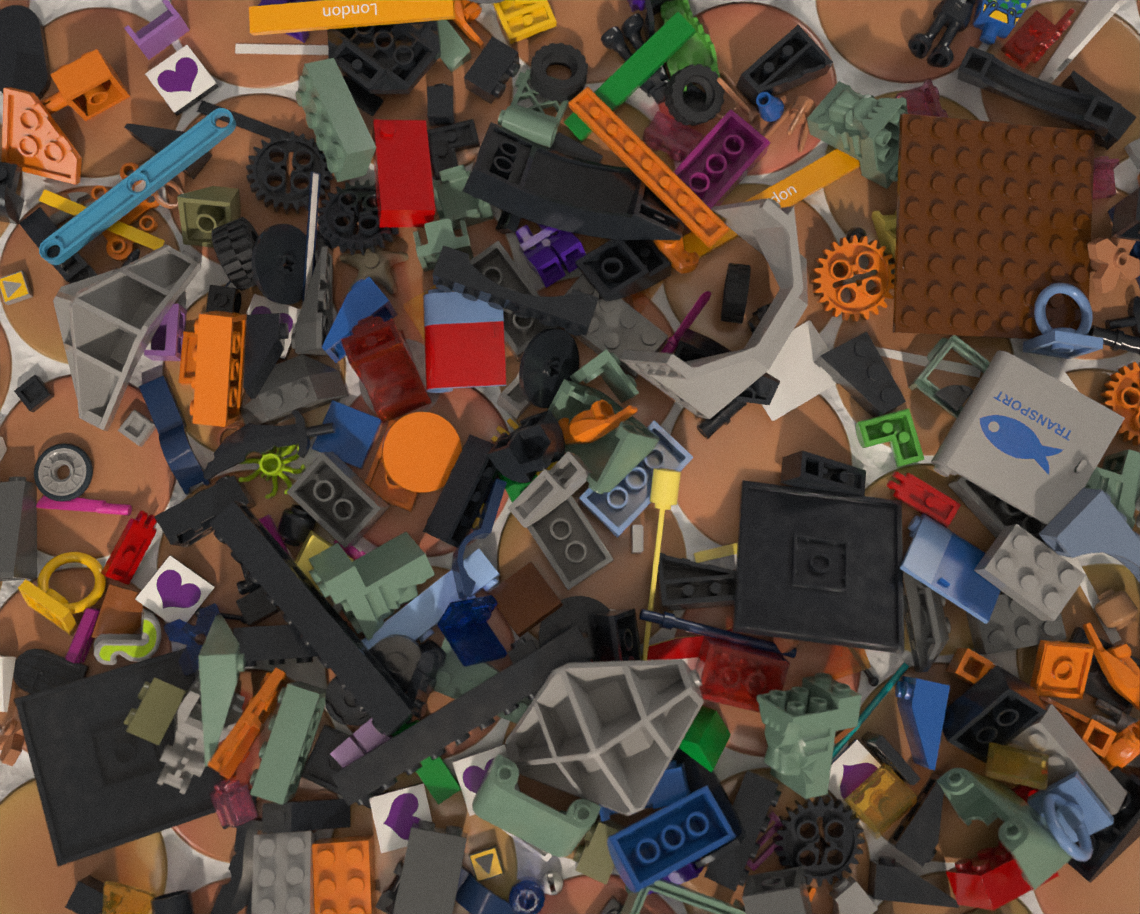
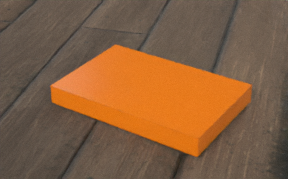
M390 419L384 436L389 427L395 422V420ZM383 436L365 483L386 503L412 512L419 492L400 487L388 476L382 463Z

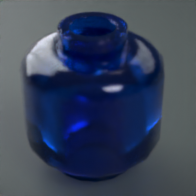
M531 876L520 877L513 883L510 889L509 903L514 913L538 914L542 910L546 896L542 883Z

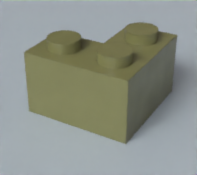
M155 677L152 683L146 681L137 697L142 700L138 710L131 708L124 724L129 726L126 732L159 745L186 691Z
M598 814L595 822L585 834L584 839L586 841L584 846L579 844L573 857V861L576 862L575 871L607 884L614 868L607 839L627 827L611 819L601 821L600 814Z

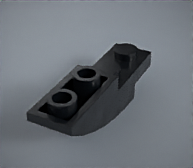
M41 207L19 223L38 248L46 238L59 229ZM57 245L51 246L47 251V256L49 258L56 257L60 252V247ZM76 252L65 262L53 265L70 284L98 275L79 252Z

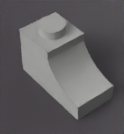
M851 876L847 879L843 877V880L839 879L832 887L834 890L829 893L833 898L832 914H873L878 910L861 886Z

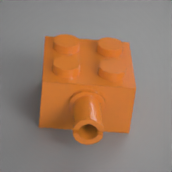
M95 49L92 52L84 53L81 58L59 67L57 71L50 74L59 91L40 101L50 115L69 105L84 121H87L129 98L130 95L116 71L98 49Z

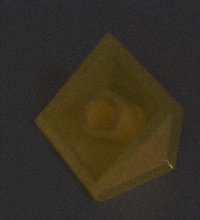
M989 742L983 776L1046 790L1049 755Z
M884 763L844 801L877 840L917 803L916 794Z

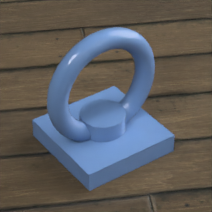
M1054 283L1041 291L1035 302L1034 315L1036 324L1043 335L1024 341L1023 352L1072 359L1103 349V338L1087 335L1092 325V308L1089 300L1080 289L1068 283ZM1063 293L1076 301L1081 312V323L1077 330L1072 328L1053 329L1050 326L1046 317V305L1053 295Z
M1077 771L1028 796L1027 803L1045 818L1052 835L1066 853L1078 861H1087L1092 855V842L1089 835L1112 825L1114 822L1113 816ZM1079 841L1080 848L1076 846L1074 843Z

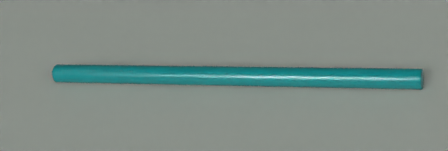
M904 662L859 716L858 726L834 746L832 760L909 668L908 664Z

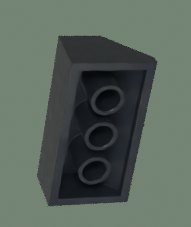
M635 608L605 611L594 615L593 628L598 637L597 657L599 662L642 661Z

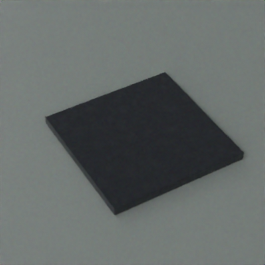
M742 480L732 632L902 654L904 652L903 570L900 569L903 561L902 501Z
M187 648L14 699L58 867L231 807L223 776L209 766H205L200 777L193 774L185 794L180 793V789L166 783L162 785L157 783L158 777L165 765V762L160 761V756L167 744L172 746L174 742V717L159 745L126 732L129 726L124 724L131 708L138 710L142 700L137 697L146 681L152 683L155 677L186 692L195 680V675Z

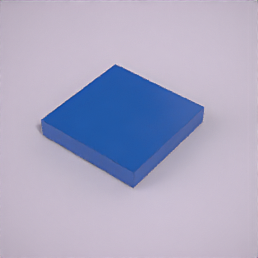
M332 400L322 424L333 422L335 433L317 436L312 449L320 453L334 452L343 462L362 469L382 420Z

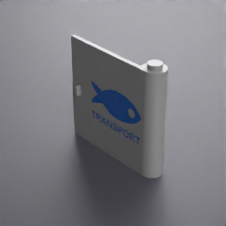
M999 350L994 355L931 463L934 465V471L940 475L948 477L949 474H959L1047 526L1086 486L1125 418L1020 358Z

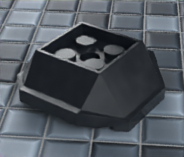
M437 20L327 29L329 59L334 58L339 70L370 94H409L441 56ZM383 42H390L388 46L380 47Z

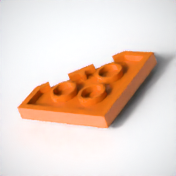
M12 87L4 88L1 162L16 164L22 168V172L75 185L80 183L82 157L35 93Z

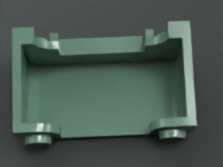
M564 379L548 410H551L557 422L566 417L570 423L577 414L590 410L592 404L596 401H607L612 405L614 414H617L624 408L605 393L593 387ZM631 416L626 421H621L617 428L592 443L565 445V452H572L581 458L593 472L589 473L586 478L589 483L588 487L596 493L603 494L604 492L612 491L656 447L660 438L634 416Z
M498 754L492 760L473 798L472 808L474 813L479 818L553 856L560 858L570 855L595 822L601 806L586 799H578L572 802L567 811L560 810L558 812L514 789L519 778V769L514 762Z
M953 768L937 780L958 817L967 826L972 823L971 820H982L988 826L998 817L1004 822L999 829V838L1003 845L1012 853L1022 871L1023 879L1034 890L1072 858L1056 841L1045 818L1006 784L963 768Z

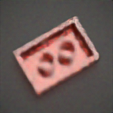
M704 636L695 669L702 681L699 689L704 700L760 713L757 695L768 694L772 690L783 691L790 663L780 654Z

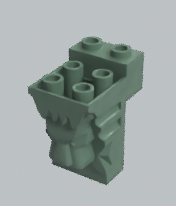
M839 81L807 118L810 135L859 160L862 176L888 189L893 182L898 181L900 114H908L906 99L901 97L895 99L880 98L877 100L873 95L856 93L850 85Z
M1128 449L1105 456L1103 467L1095 468L1084 488L1105 491L1111 497V503L1127 518L1126 522L1131 529H1133L1135 524L1134 512L1136 501L1140 497V453Z
M407 532L400 534L353 562L339 543L308 559L313 567L309 573L325 598L330 596L335 604L340 603L342 611L356 633L362 632L367 640L372 639L374 633L383 626V619L391 616L395 609H399L400 605L409 603L418 596L417 584H423L427 579L435 575L426 554Z
M816 673L815 676L804 677L802 687H792V690L787 691L772 690L768 694L757 695L762 723L766 724L765 738L768 747L764 763L771 767L770 774L805 799L828 794L835 732L858 726L862 695L850 689L849 685L832 679V676L827 673Z

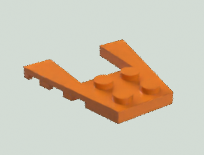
M275 667L272 673L268 672L264 676L260 684L261 689L255 697L253 696L248 701L244 713L207 764L231 782H234L237 777L234 773L241 762L245 763L251 752L249 749L265 728L264 723L276 709L281 689L287 687V684L290 683L284 671Z

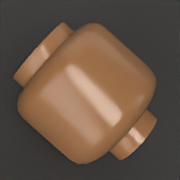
M1109 589L1097 597L1100 602L1095 605L1094 610L1105 627L1109 629L1115 628L1119 631L1137 621L1135 616L1138 614V608L1125 591L1114 593L1112 589Z

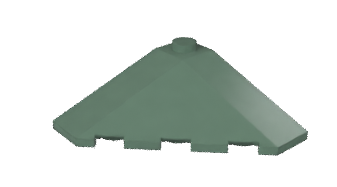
M216 615L199 654L205 766H208L207 764L216 752L240 672L245 671V654H240L239 642L222 615Z

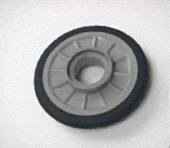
M67 443L57 444L46 449L38 458L34 468V479L38 489L47 498L55 501H69L79 497L87 490L93 476V466L88 454L80 447ZM67 465L70 469V474L66 479L61 480L57 475V471L61 466Z

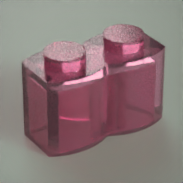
M226 780L214 785L215 790L209 793L221 826L229 825L230 827H235L258 817L247 783H240L239 780L232 782Z

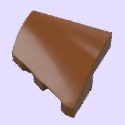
M109 584L92 637L97 638L100 634H134L141 626L142 608L148 609L135 600L140 592Z

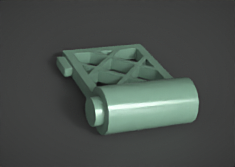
M526 69L525 73H519L515 82V86L518 87L511 105L506 110H501L498 125L537 144L551 148L569 101L558 102L556 100H548L538 103L535 96L540 94L536 93L534 89H530L528 81L531 79V70ZM530 98L534 106L526 108L518 104L519 101ZM554 106L557 111L556 117L545 114L543 109Z

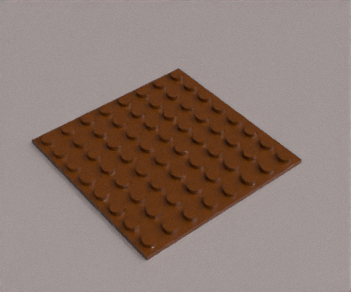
M900 114L893 333L1032 339L1043 335L1036 324L1034 308L1038 295L1047 286L1054 283H1068L1080 289L1089 300L1090 258L1088 243L1091 241L1095 131ZM1058 293L1048 300L1046 317L1053 329L1072 328L1077 330L1079 328L1081 312L1078 304L1072 297Z

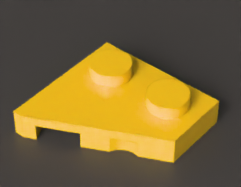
M504 0L492 4L509 44L557 26L556 19L547 0Z

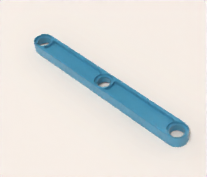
M218 108L46 238L40 244V256L52 265H59L65 262L229 136L236 128V120L232 113L225 108ZM226 116L230 118V122L226 127L216 126L218 118ZM136 181H145L146 186L142 191H133V184ZM53 245L59 246V254L54 258H49L47 256L48 249Z

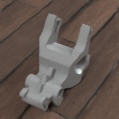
M198 676L185 693L174 715L175 738L173 745L167 744L160 756V761L165 762V765L158 777L157 783L160 785L166 783L180 789L179 792L185 794L193 774L200 777L205 768V759H203L204 740L200 677ZM235 692L219 743L228 736L242 715L245 697Z

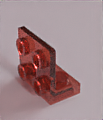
M1071 7L1056 25L1036 10L1001 48V51L1022 69H1025L1030 62L1035 65L1071 25L1072 21L1069 18L1075 10Z

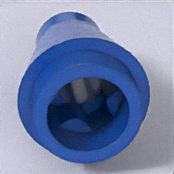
M768 92L758 94L756 103L760 117L767 122L778 120L784 111L782 100L770 95Z

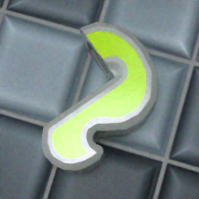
M142 608L140 634H100L93 644L96 659L102 664L114 665L117 662V655H121L127 660L134 662L151 658L158 650L161 641V627L157 616L151 610Z

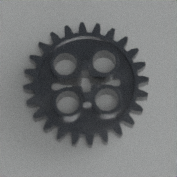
M281 131L280 139H276L271 134V142L267 143L262 139V149L258 147L253 148L256 156H248L251 164L246 165L247 173H249L247 180L248 183H252L250 185L251 192H257L256 198L258 201L264 199L266 208L274 204L275 212L284 207L286 214H289L290 208H294L295 212L299 214L300 207L303 206L308 211L311 171L321 174L319 197L326 198V193L323 189H331L330 182L328 181L333 180V176L328 170L325 154L319 150L318 146L315 147L314 138L306 142L304 133L299 138H295L294 131H291L289 137H285L283 131ZM293 152V171H291L290 180L291 191L290 193H286L288 186L286 175H288L289 173V153ZM275 157L283 158V160L280 162L272 161V159ZM302 159L310 161L304 165L298 163ZM273 181L282 182L279 186L276 187L269 185ZM300 183H306L308 185L304 189H299L296 187Z
M356 180L354 186L345 182V189L336 186L337 193L328 192L329 200H321L323 207L317 209L319 213L317 222L321 235H323L326 243L330 242L333 249L339 246L341 253L350 249L351 255H354L356 250H360L361 254L365 255L368 248L375 253V246L379 245L384 249L385 240L393 242L392 234L399 235L398 227H379L376 184L370 186L369 180H366L364 185H360L359 180Z
M827 795L825 801H823L821 796L815 797V801H811L810 798L805 799V804L802 805L798 800H795L796 809L793 810L786 807L785 809L789 814L788 817H778L783 826L774 827L777 834H779V836L773 837L775 845H778L774 848L776 855L780 856L778 861L781 866H785V869L802 866L807 885H810L813 879H815L819 887H821L823 879H826L832 885L833 876L835 875L838 879L843 880L841 872L845 870L851 874L852 870L848 865L850 863L858 865L859 862L855 858V854H863V850L858 846L865 843L864 838L859 835L864 832L861 825L857 824L860 821L856 814H852L853 810L848 805L844 807V803L840 799L834 803L830 795ZM818 817H820V819H819V825H817V818H818ZM838 822L836 828L827 830L831 823ZM804 823H810L807 830L800 831V827ZM810 850L806 857H800L803 851ZM831 850H837L834 856L827 857ZM819 854H820V855H821V860H820V863H817V862H818V858H819Z

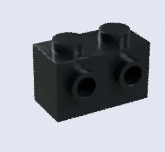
M492 36L464 76L466 89L492 104L496 97L500 98L503 95L509 78H514L520 69L519 53Z

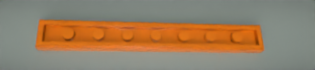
M586 87L568 103L569 108L708 248L729 232V227L589 87Z

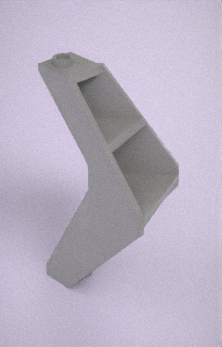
M164 245L124 267L62 286L59 289L53 303L78 401V418L104 431H108L134 369L164 316L201 269L196 256L185 250L181 253L169 245Z
M683 659L568 663L552 671L505 741L509 760L516 764L522 776L629 816L644 809L704 702L699 686L702 685L701 678L697 670H691Z

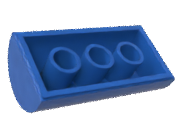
M706 785L608 837L607 845L620 877L633 893H637L733 840L736 836Z

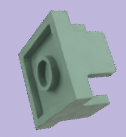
M464 165L440 171L441 179L433 181L434 200L440 220L449 218L453 231L461 229V220H465L466 227L494 219L489 203L463 192L471 171H466Z
M449 218L426 223L424 225L428 244L422 245L418 230L413 231L417 256L424 272L434 270L443 246L469 254V261L474 258L465 220L460 221L463 234L461 237L455 236Z

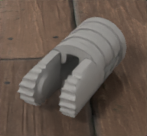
M1101 699L1097 700L1095 707L1111 716L1108 720L1100 715H1092L1090 718L1117 734L1139 721Z

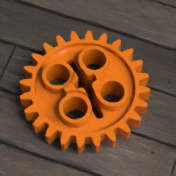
M856 235L851 236L849 242L846 237L840 238V246L836 242H831L832 251L828 249L822 250L825 256L824 259L816 258L817 263L821 266L820 268L812 269L814 273L818 274V278L812 279L811 282L818 283L819 287L815 288L812 292L821 293L822 296L818 298L817 303H827L823 309L824 311L834 309L832 317H838L842 313L843 321H847L850 315L853 321H858L861 314L864 320H868L869 311L873 315H878L877 306L887 308L884 299L894 298L889 293V289H894V284L891 283V280L895 278V274H891V270L895 268V264L888 263L893 255L884 256L883 253L886 246L876 248V239L867 244V236H862L859 242ZM861 255H865L868 258V266L865 269H862L858 264ZM836 263H840L843 266L844 271L841 277H836L833 273V267ZM871 270L877 271L875 275L858 279L855 283H846L835 288L832 286L833 283L852 278L854 275L864 274ZM869 280H872L876 285L873 294H869L866 291V283ZM844 288H847L851 293V298L846 303L842 301L840 296Z
M1132 362L1128 364V367L1123 366L1119 368V373L1115 372L1110 375L1112 381L1104 383V386L1109 391L1102 392L1100 395L1107 399L1101 405L1125 418L1115 435L1123 433V442L1133 438V446L1140 445V362L1138 364ZM1124 394L1129 396L1130 404L1125 402Z

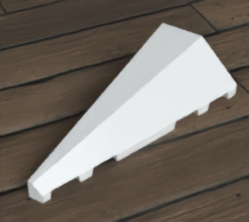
M1088 0L1038 79L1052 83L1126 0Z

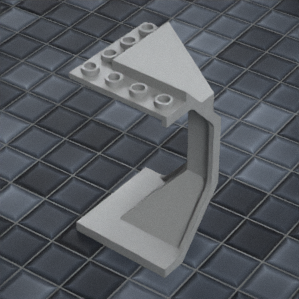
M766 198L711 208L729 228L765 256L780 287L779 292L744 349L683 362L672 353L623 350L618 359L695 416L711 419L765 374L772 366L808 306L807 259L799 253L794 206L781 208L778 202Z

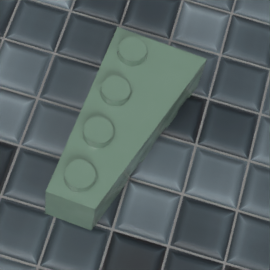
M446 635L441 648L446 652L447 656L444 667L439 668L435 677L437 682L433 690L456 699L500 671L466 648L451 635ZM525 697L517 702L520 707L506 716L501 712L496 716L517 724L534 699L529 701L528 697Z

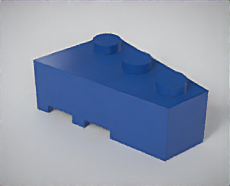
M676 760L670 761L644 809L665 807L691 794L684 763L677 764ZM601 806L599 811L601 821L610 820V815L619 813Z

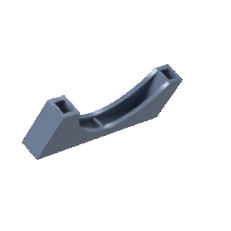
M1083 488L1039 533L1049 548L1061 556L1075 558L1084 554L1105 553L1126 566L1140 583V535L1130 528L1126 522L1127 518L1111 503V497L1101 489Z

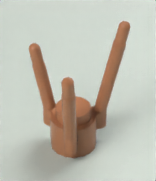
M722 71L720 74L723 79L718 77L717 82L738 104L733 111L750 125L759 115V112L749 103L731 78ZM719 112L715 116L722 119L726 114Z
M798 96L795 103L788 105L786 111L764 134V137L768 139L790 115L793 121L787 130L788 135L792 134L798 123L803 124L805 122L798 152H803L809 132L807 118L815 108L814 101L806 96Z

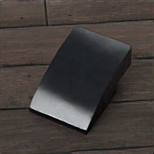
M611 239L575 261V265L605 302L636 294L671 276V263L652 240Z

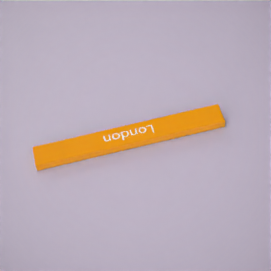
M321 0L249 7L250 33L253 36L455 19L454 0Z
M835 149L745 202L770 198L778 202L781 208L791 207L859 168L860 161ZM729 228V232L710 248L693 232L683 236L685 250L690 253L697 252L700 259L737 238L739 235Z

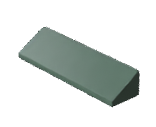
M437 20L441 56L439 58L452 73L472 58L471 51L447 20Z

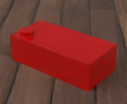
M373 119L372 139L376 146L373 161L379 227H425L426 223L434 221L435 215L426 120Z

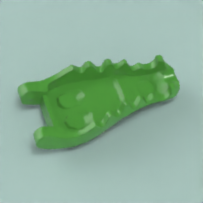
M672 0L662 4L660 10L664 24L679 11L696 30V33L666 61L669 76L671 77L677 71L689 65L702 64L704 67H710L720 77L714 44L711 42L709 34L704 32L703 25L699 23L697 17L693 16L689 1Z

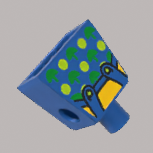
M977 0L972 24L974 27L983 30L980 41L991 45L995 43L997 36L1006 38L1031 0Z

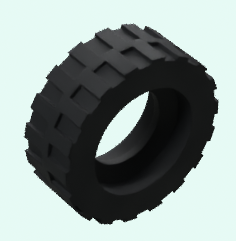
M564 43L544 45L535 52V56L532 58L531 85L534 86L536 93L538 92L541 97L547 98L550 101H570L585 88L588 63H586V58L581 54V51L576 50L571 45H565ZM551 65H562L571 70V77L566 80H556L547 76L546 69Z
M692 64L677 71V73L670 77V81L665 86V106H667L669 114L677 122H681L686 126H696L712 120L721 111V106L725 100L723 99L725 90L717 82L718 74L713 72L710 67H704L702 64L693 66ZM691 82L700 84L705 90L706 99L700 108L689 107L683 99V90Z
M729 263L723 293L721 321L743 323L749 291L751 265Z

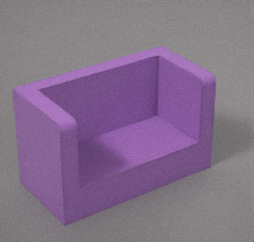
M162 0L167 11L138 32L134 33L129 25L124 27L148 60L190 31L168 0Z
M173 304L152 337L151 350L144 351V356L150 360L181 361L183 331L186 330L187 310L180 304Z

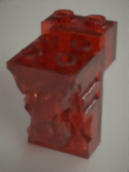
M370 315L358 320V324L352 328L353 335L342 339L341 343L349 364L366 387L373 408L382 423L431 404L432 401L426 391V386L419 373L403 330H398L393 319L384 322L381 317Z

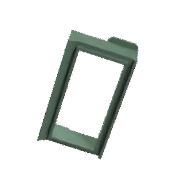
M951 336L948 339H940L927 355L928 364L908 388L911 390L918 388L957 419L963 407L961 406L958 411L954 412L936 398L934 394L940 389L930 382L927 377L950 349H953L982 373L985 372L990 362L960 338Z
M660 879L637 893H633L625 885V890L629 894L620 913L639 914L649 890L715 914H746L744 905L739 900L735 899L732 905Z

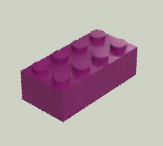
M730 109L678 166L674 173L711 209L712 207L719 206L766 154L771 142Z

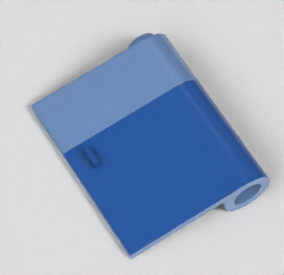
M922 514L920 517L916 515L908 525V529L911 530L909 536L913 539L900 569L985 624L988 623L1001 590L974 571L986 553L926 514Z

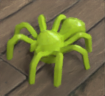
M296 445L277 448V452L274 453L275 446L268 454H261V459L248 458L240 463L259 464L260 467L247 477H239V482H249L263 472L260 477L263 478L267 475L266 481H269L272 477V491L265 496L266 499H272L278 490L277 476L287 484L284 494H288L287 491L292 487V482L283 471L300 474L306 468L304 464L299 469L285 466V464L300 457L296 453L283 459L284 456L295 451Z

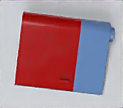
M440 289L429 290L428 294L423 296L426 391L446 393L453 391V388L507 386L503 309L492 308L487 302L481 300H468L458 292L448 293Z

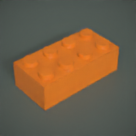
M211 311L200 313L199 318L195 320L194 332L198 335L197 345L193 349V361L196 362V373L194 372L191 378V387L195 390L194 399L190 403V415L193 416V424L226 427L240 420L247 314Z
M374 835L319 838L312 844L315 914H377V908L375 907L377 900Z

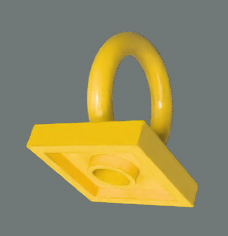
M67 552L52 558L44 565L38 576L37 587L25 579L18 589L29 607L69 635H72L78 628L72 614L83 612L98 602L105 590L106 576L101 573L103 567L94 557L81 552ZM67 563L86 565L91 569L95 578V584L91 593L83 600L69 603L62 595L49 588V579L52 573L58 567Z

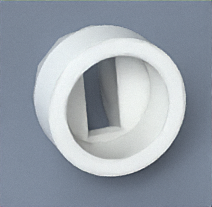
M556 871L546 872L541 880L542 890L548 895L558 894L563 888L562 876ZM550 877H553L556 889L554 891L550 889L548 881Z

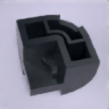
M0 162V221L19 225L24 199L16 194V189L22 168L16 164Z
M551 410L520 420L521 426L512 431L509 435L503 432L496 440L487 455L502 475L520 483L531 482L537 472L543 471L551 463L559 461L564 456L565 440L563 432Z

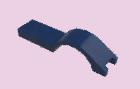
M161 376L140 385V391L159 433V442L164 457L186 495L191 494L190 487L201 482L205 486L211 485V481L204 478L203 473L205 469L198 461L189 443L186 433L187 424L167 377Z
M496 479L487 494L477 529L465 537L453 553L452 571L458 598L466 601L467 596H472L476 582L469 577L464 568L463 554L469 542L475 539H485L492 531L507 483L500 479Z
M463 866L461 867L455 900L469 913H527L525 909L515 902H509L494 894L482 885L468 869Z

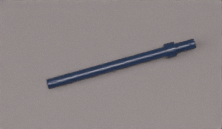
M641 609L640 620L659 624L660 628L668 630L675 628L790 658H795L797 653L796 648H793L790 652L781 653L774 642L677 618L673 613L665 611L658 613L646 609Z

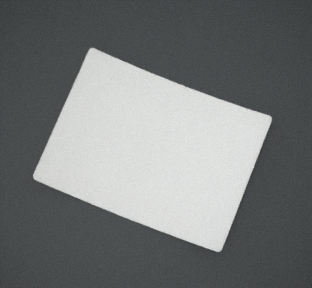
M810 320L791 332L772 366L767 371L768 374L780 380L770 405L762 404L772 421L836 384L823 368H819L814 363L819 356L830 350Z

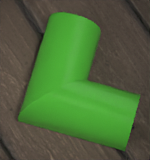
M909 408L856 423V435L861 447L867 448L889 442L897 467L925 460Z

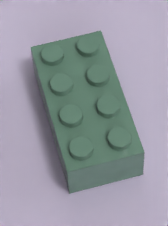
M330 58L305 63L302 75L299 77L298 91L295 93L296 101L300 107H303L307 125L310 129H313L316 135L317 146L326 156L328 170L334 174L337 182L365 176L376 146L335 59Z
M301 681L288 683L287 687L281 689L278 697V703L281 704L278 714H274L270 720L268 730L271 731L268 742L265 741L259 753V758H262L260 767L254 770L250 779V785L253 786L251 795L281 805L295 797L301 780V774L306 765L325 709L326 689Z

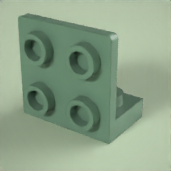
M607 349L570 376L575 383L584 381L587 384L600 375L621 403L639 393L636 389L637 384L629 374L626 375L617 356L612 352L609 353Z

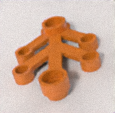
M133 162L124 164L120 169L121 178L124 180L129 176L126 174L130 169L135 171L139 166ZM138 180L133 184V191L135 189V186L140 184L143 180ZM98 185L92 189L91 195L93 199L97 200L99 199L97 195L100 191H104L105 194L108 190ZM149 196L118 221L131 225L150 209L157 208L160 204L156 200L149 203L148 200L151 197ZM145 215L140 219L137 229L146 233H153L156 231L158 224L152 216ZM152 221V225L149 228H145V223ZM108 230L102 232V235L108 241L106 245L108 255L117 261L128 259L127 257L133 252V245L136 242ZM122 243V248L116 251V246Z

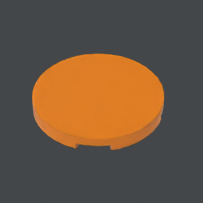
M430 412L410 413L397 419L387 430L382 445V463L388 476L400 487L414 492L435 491L445 486L451 470L462 451L461 441L454 427L443 417Z

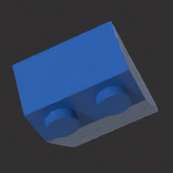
M370 277L365 280L361 279L352 286L322 345L323 350L335 363L343 359L397 316L390 301Z
M902 676L901 681H898L896 684L895 697H898L897 705L913 762L925 768L935 770L950 686Z

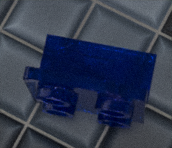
M493 595L450 602L437 623L442 634L465 667L502 659L507 655V651L487 623V620L492 616L491 613L498 604Z

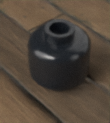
M293 504L291 508L284 509L277 532L284 538L286 544L300 546V543L305 542L310 531H314L316 520L303 507Z

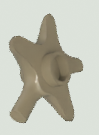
M379 245L375 246V253L368 248L365 255L361 253H355L354 255H351V253L341 254V262L354 266L359 270L357 278L348 291H351L352 286L357 281L370 277L373 281H377L385 287L390 294H395L397 286L390 272L391 267L394 264L408 260L409 255L405 252H388Z

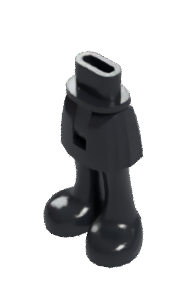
M942 0L934 9V20L926 33H915L911 36L908 42L910 51L919 59L925 58L934 39L943 26L947 28L938 45L929 55L927 62L929 65L938 68L948 67L954 60L953 51L949 48L950 44L958 32L966 29L976 0Z
M640 13L630 16L623 23L621 30L618 26L610 28L600 38L603 46L616 51L626 62L633 54L626 45L624 37L636 51L645 43L641 37L644 19ZM664 64L639 87L649 98L653 97L657 105L666 101L664 97L665 86L670 81Z

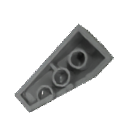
M323 246L295 326V333H292L291 336L292 348L299 355L329 356L322 348L333 325V252L328 246Z

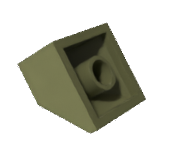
M211 186L180 194L177 197L184 245L214 248L212 229L241 217L238 188Z

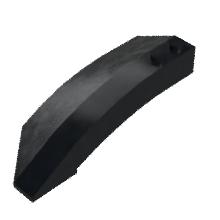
M490 122L463 189V192L485 201L498 209L538 224L572 233L615 240H680L683 234L684 223L630 168L592 162L560 153L528 140L493 122Z

